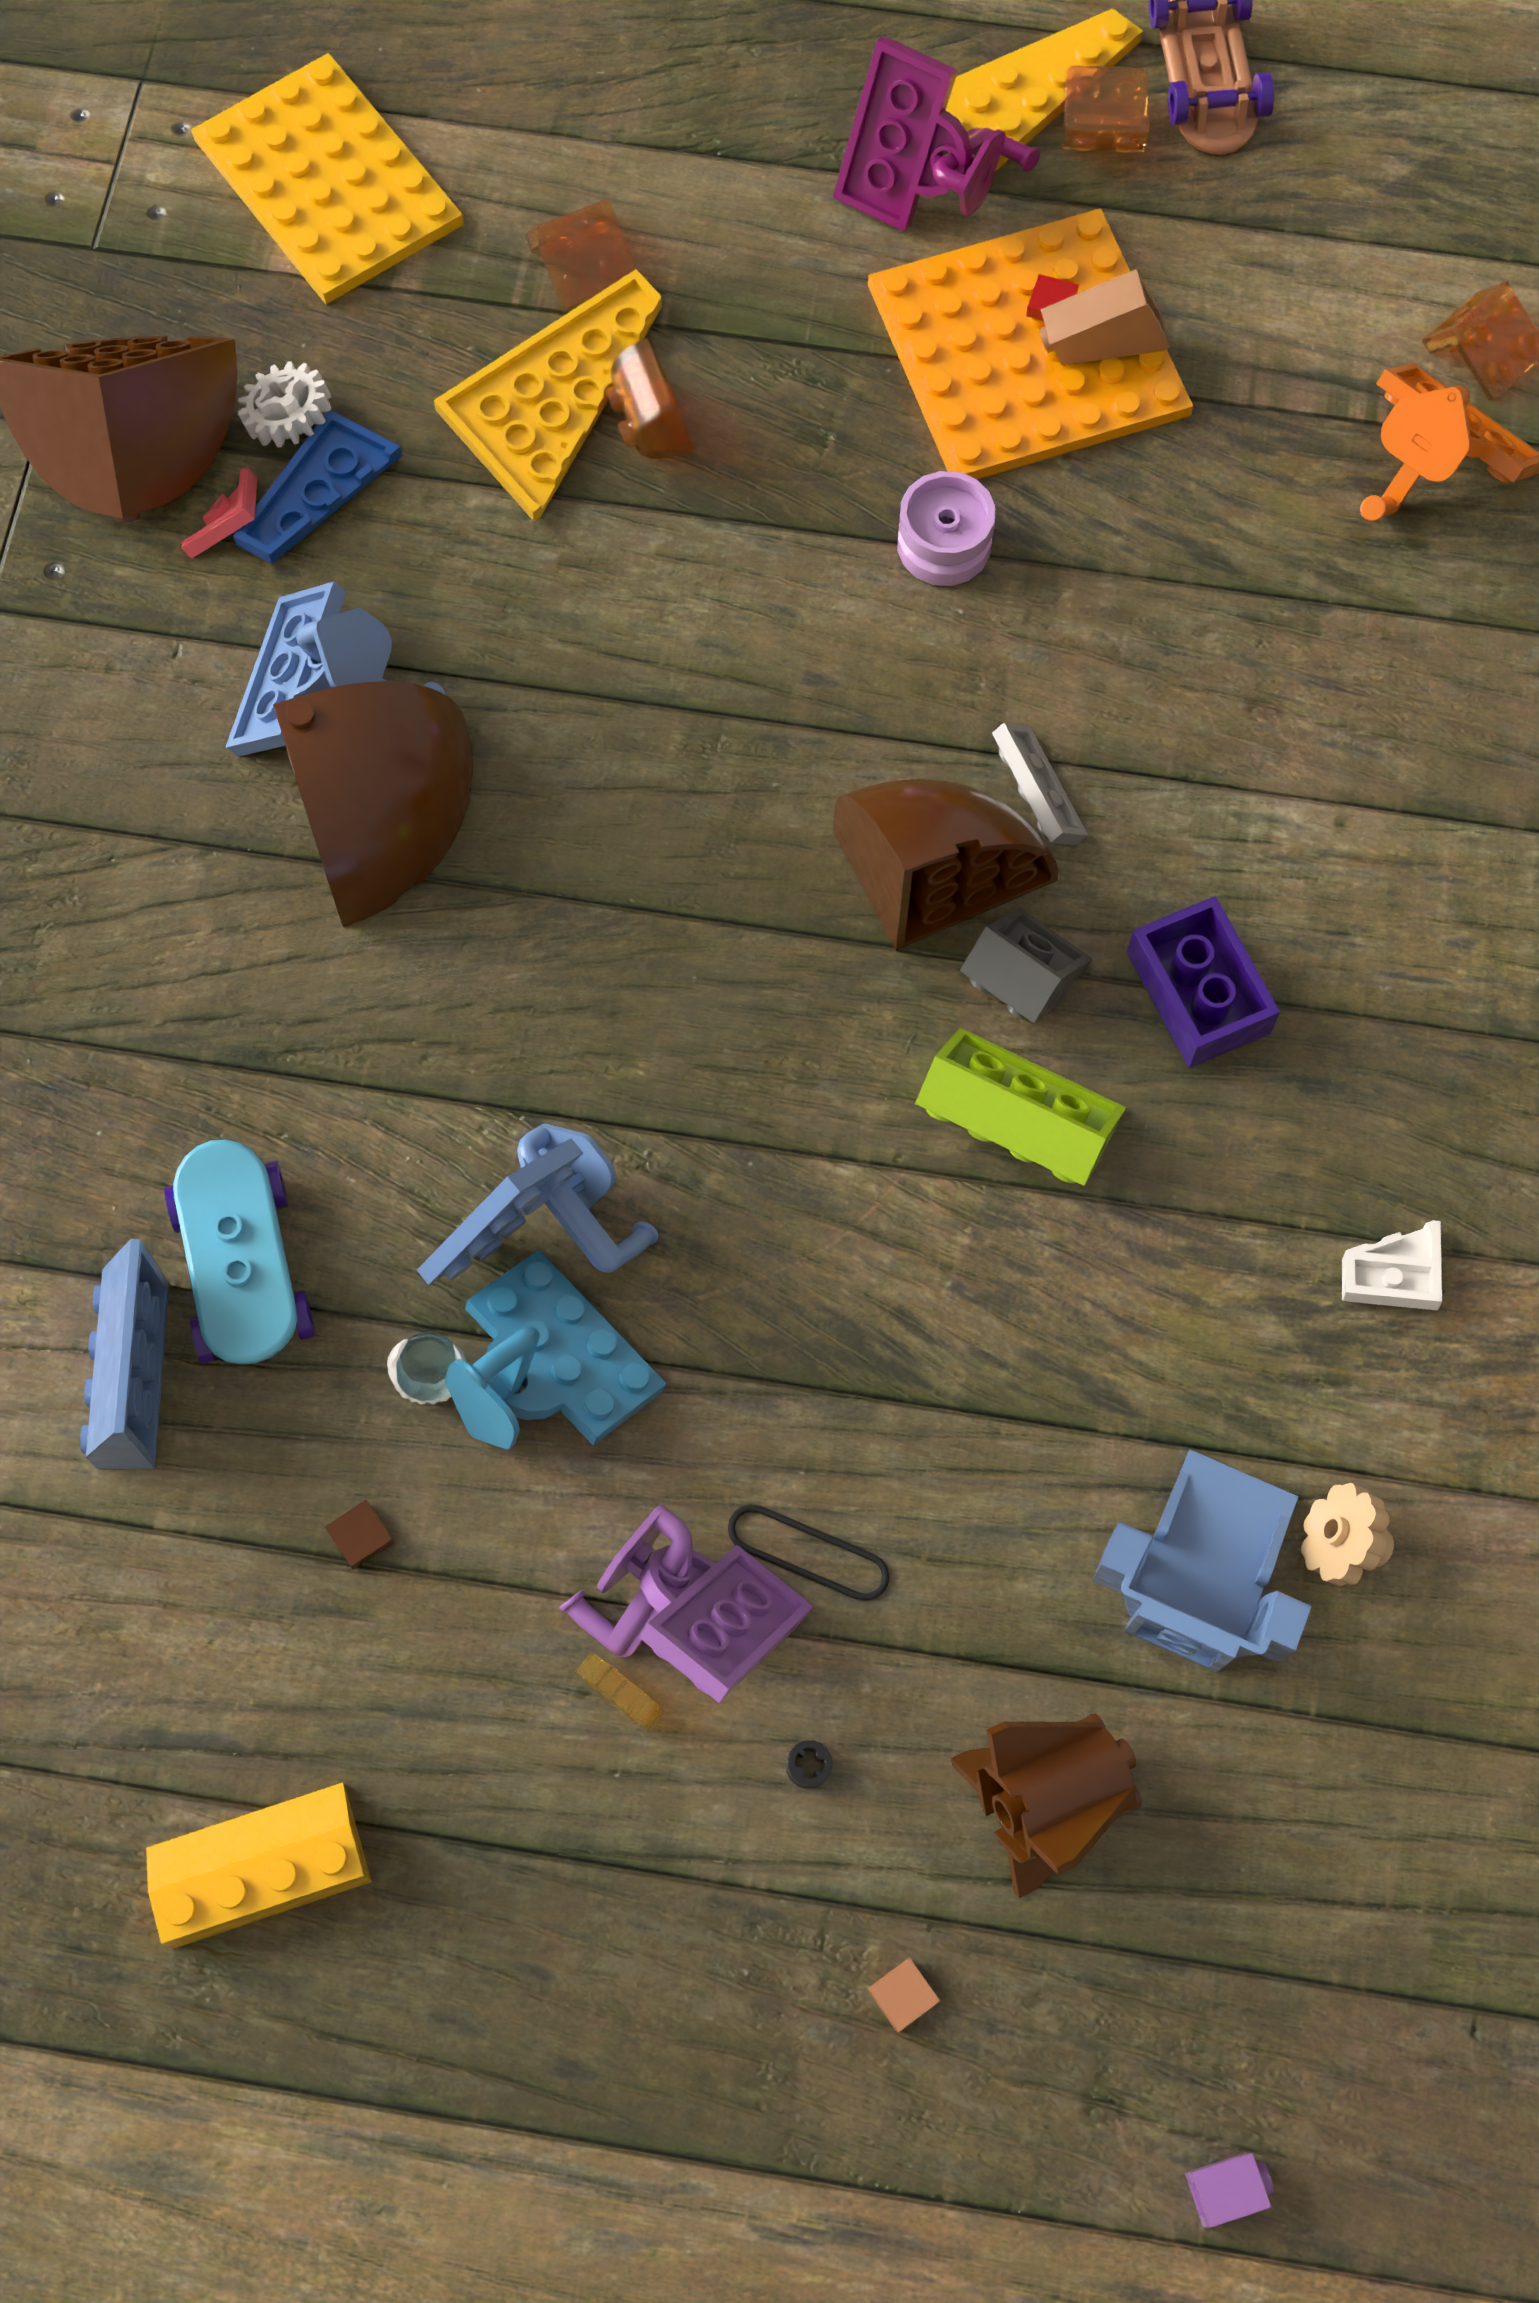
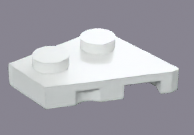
M1433 1220L1425 1223L1424 1228L1403 1236L1398 1232L1383 1237L1376 1244L1365 1243L1346 1250L1342 1258V1301L1438 1310L1442 1303L1441 1221Z

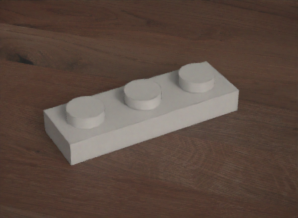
M1011 723L1000 725L992 732L999 746V755L1002 761L1012 770L1019 784L1018 791L1021 797L1030 804L1038 819L1037 826L1040 833L1052 844L1076 846L1088 834L1031 727Z

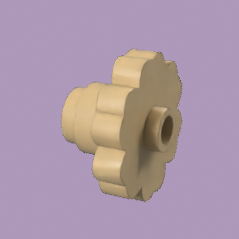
M1347 1483L1343 1486L1335 1485L1330 1489L1327 1500H1316L1303 1524L1305 1532L1309 1535L1301 1546V1553L1305 1558L1307 1569L1320 1574L1324 1581L1337 1586H1343L1345 1584L1354 1585L1358 1583L1363 1569L1371 1571L1376 1567L1384 1565L1390 1559L1394 1549L1393 1537L1387 1530L1390 1519L1385 1510L1384 1501L1369 1494L1367 1489L1353 1483Z

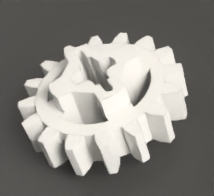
M287 362L284 370L280 371L276 365H272L270 374L265 376L257 373L258 383L256 385L246 384L244 389L248 396L238 399V403L242 408L238 411L241 421L252 439L258 437L264 446L270 443L272 439L277 447H282L285 439L289 438L294 444H298L299 435L305 433L308 436H312L314 434L311 428L312 425H324L326 421L322 413L331 411V405L328 401L331 393L317 369L310 371L306 363L299 366L297 370L292 362Z

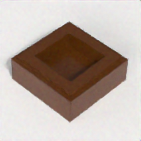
M364 1500L325 1526L353 1570L395 1543L367 1500Z

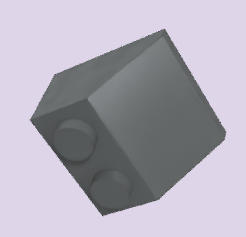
M1019 907L985 927L960 971L971 978L970 982L975 988L983 993L993 994L1006 1003L1008 1010L1014 1016L1035 1023L1053 1010L1089 966L1092 958Z

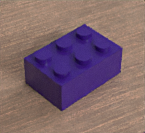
M1216 896L1133 930L1127 955L1188 1068H1192L1271 1034L1280 1011Z

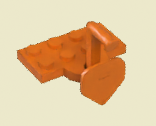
M1415 363L1385 369L1376 384L1386 391L1385 398L1395 405L1383 423L1381 440L1385 449L1404 464L1382 497L1371 495L1363 500L1360 512L1365 520L1375 522L1396 513L1420 476L1434 482L1446 480L1457 471L1466 456L1480 458L1489 465L1487 471L1493 477L1505 483L1509 481L1514 483L1539 474V452L1469 402L1470 393L1466 387L1461 385L1447 387Z

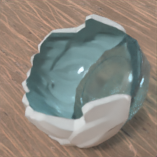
M433 1331L420 1332L409 1339H403L392 1349L387 1361L388 1375L395 1389L403 1398H409L410 1402H418L420 1405L427 1402L435 1405L452 1397L445 1382L449 1365L457 1359L467 1361L463 1351L446 1336Z

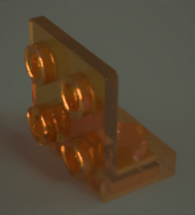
M609 198L532 227L525 235L531 251L539 248L559 303L563 309L591 299L635 270Z
M1508 281L1476 292L1422 339L1430 354L1448 348L1449 352L1458 350L1488 400L1497 399L1539 362V332Z

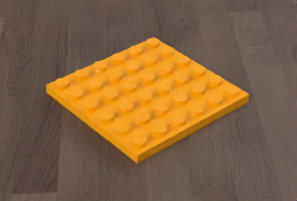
M1101 208L868 275L870 292L947 471L960 472L978 480L1191 416L1193 404L1167 349L1063 366L1055 352L1048 353L1043 345L1039 329L1045 327L1044 321L1026 317L1027 306L1039 274L1079 284L1078 293H1081L1130 272Z

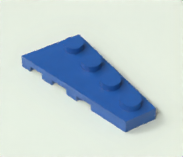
M328 411L324 415L326 421L324 425H317L313 430L314 434L308 436L255 506V519L238 529L233 535L236 546L273 564L402 457L401 446L333 411Z

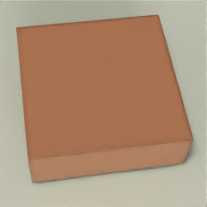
M910 1957L867 1988L897 2033L940 2002Z

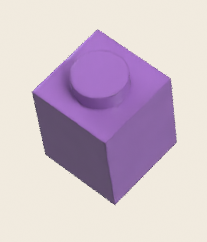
M1244 2153L1185 2173L1203 2227L1211 2228L1271 2208L1267 2195L1274 2193L1272 2180L1263 2161L1256 2162L1253 2153Z

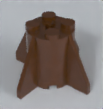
M1096 1713L1076 1722L1004 1721L986 1730L989 1748L968 1750L951 1758L952 1767L978 1792L985 1815L988 1816L995 1812L1002 1826L1001 1829L994 1833L1007 1851L1014 1893L1019 1898L1036 1890L1054 1871L1060 1875L1076 1867L1116 1819L1142 1806V1799L1134 1784L1130 1770L1136 1767V1758L1133 1750L1126 1740L1121 1738L1115 1741L1114 1737L1106 1729L1102 1719Z

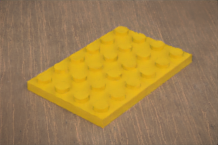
M329 53L191 129L195 142L326 305L464 225L463 214Z

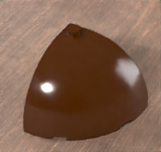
M167 336L124 337L64 344L65 351L50 350L41 352V349L37 348L0 356V407L16 442L41 478L64 499L84 510L113 516L115 522L136 521L140 519V513L169 503L190 489L203 476L215 459L231 422L237 389V358L234 339L189 336L187 340L168 341Z
M391 681L354 683L320 690L273 704L343 927L365 920L396 903V897L407 891L415 883L419 885L423 882L451 847L462 826L469 805L473 757L471 741L463 712L445 694L418 684Z
M934 779L896 780L840 796L836 801L833 833L896 951L1058 881L1057 863L1034 828L1005 803L970 786Z

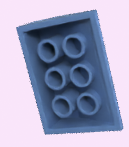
M130 1239L102 1269L101 1285H95L93 1291V1310L95 1314H98L97 1331H91L89 1336V1357L91 1360H94L93 1378H87L85 1382L84 1399L86 1406L90 1407L89 1425H83L81 1429L80 1448L82 1454H86V1458L96 1469H155L170 1284L141 1239Z

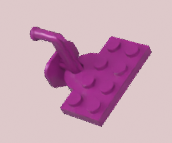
M882 36L877 39L832 198L905 231L911 226L920 195L933 197L946 194L951 190L959 195L961 214L969 217L984 202L1001 155L1020 164L1025 172H1029L1037 165L1040 159V151L1038 148H1030L1006 136V133L1000 129L992 130L984 127L981 129L974 128L967 132L960 120L946 111L958 70L886 36Z

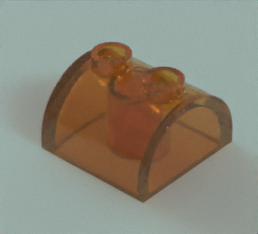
M648 338L629 346L615 359L610 373L613 386L605 389L614 412L617 413L623 410L626 420L618 423V427L627 448L635 445L641 455L656 460H663L695 451L672 385Z

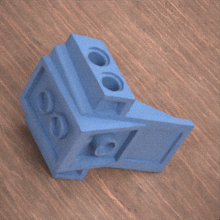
M1189 1449L1154 1536L1119 1521L1109 1538L1092 1581L1123 1594L1127 1613L1130 1615L1125 1632L1214 1672H1218L1234 1658L1251 1655H1261L1273 1662L1279 1663L1296 1651L1311 1606L1279 1591L1266 1594L1261 1599L1260 1596L1272 1575L1299 1496Z

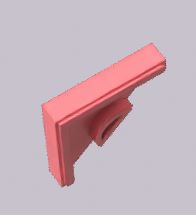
M249 467L240 470L239 485L228 498L222 494L204 515L203 521L207 525L182 541V549L191 559L255 519L257 476Z

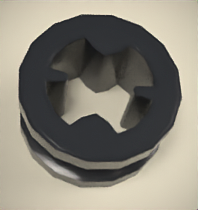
M806 1740L796 1744L788 1754L785 1763L789 1779L795 1785L805 1789L815 1788L823 1784L830 1775L833 1766L829 1750L822 1743L814 1740ZM803 1751L814 1752V1759L818 1762H823L822 1773L815 1770L813 1773L815 1778L804 1777L803 1768L795 1766L796 1756L803 1759L805 1755Z

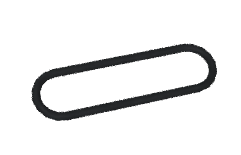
M753 1504L742 1506L729 1519V1538L735 1546L738 1545L749 1554L854 1599L863 1601L873 1600L882 1595L888 1586V1567L875 1554L765 1507ZM747 1512H757L871 1560L881 1570V1584L871 1593H860L751 1547L740 1541L735 1531L736 1521Z

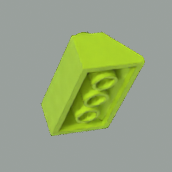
M961 1027L935 1055L915 1102L916 1105L925 1108L931 1117L944 1122L951 1121L968 1129V1133L980 1141L994 1142L1009 1149L1015 1158L1028 1163L1035 1162L1052 1170L1053 1175L1067 1183H1078L1085 1186L1098 1165L1127 1108Z

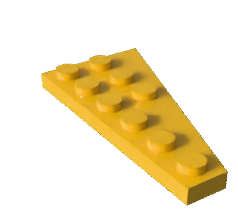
M1112 8L957 76L946 111L959 119L967 132L974 128L981 129L984 127L992 130L1000 129L1006 133V136L1026 145L1141 42L1143 30ZM1001 155L996 171L1009 159Z

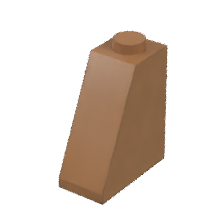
M1137 269L1041 309L1045 327L1040 328L1039 332L1043 345L1048 353L1055 352L1063 366L1163 351L1171 347L1162 313Z

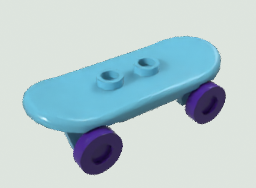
M226 1139L210 1140L196 1146L184 1157L177 1168L173 1186L164 1188L172 1227L175 1233L181 1232L195 1300L197 1316L190 1318L195 1350L201 1364L216 1361L217 1357L226 1362L239 1365L259 1363L281 1351L292 1338L295 1328H297L301 1340L316 1337L314 1320L305 1290L293 1293L276 1209L288 1207V1198L278 1161L264 1164L253 1150L239 1142Z

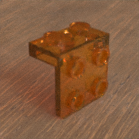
M1079 65L1069 67L1066 74L1063 148L1080 151L1115 150L1124 153L1144 152L1150 130V116H1146L1148 72L1143 68Z

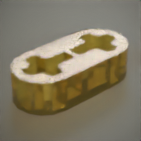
M590 1652L574 1671L589 1687L647 1732L664 1712L646 1693L593 1652Z

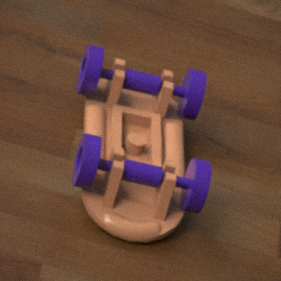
M1148 0L1150 24L1152 29L1159 30L1170 83L1168 110L1171 124L1178 125L1180 132L1187 142L1197 150L1207 154L1225 155L1242 148L1253 136L1258 117L1271 116L1274 107V86L1271 74H1255L1252 82L1239 21L1250 20L1253 0Z

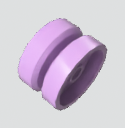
M939 471L922 476L909 486L901 500L897 551L903 566L915 578L931 585L954 586L971 580L983 570L990 557L995 524V504L989 491L977 479L960 472Z

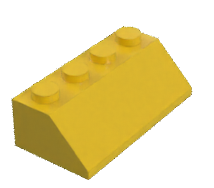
M343 1782L146 1848L148 1893L161 1944L173 1949L372 1882Z

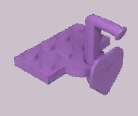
M659 1504L616 1554L597 1584V1589L605 1593L629 1572L640 1580L641 1587L617 1625L614 1626L591 1607L583 1598L585 1593L582 1590L560 1605L559 1609L560 1611H566L582 1629L617 1656L627 1657L632 1655L642 1641H644L653 1649L658 1657L671 1663L693 1681L700 1691L710 1695L720 1703L806 1619L814 1606L738 1545L731 1549L717 1563L701 1553L693 1551L692 1536L688 1527L664 1505ZM660 1533L672 1541L670 1546H665L655 1551L652 1548Z

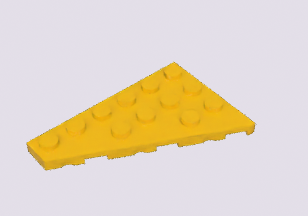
M637 269L434 400L437 413L533 521L539 519L544 513L662 308V296Z

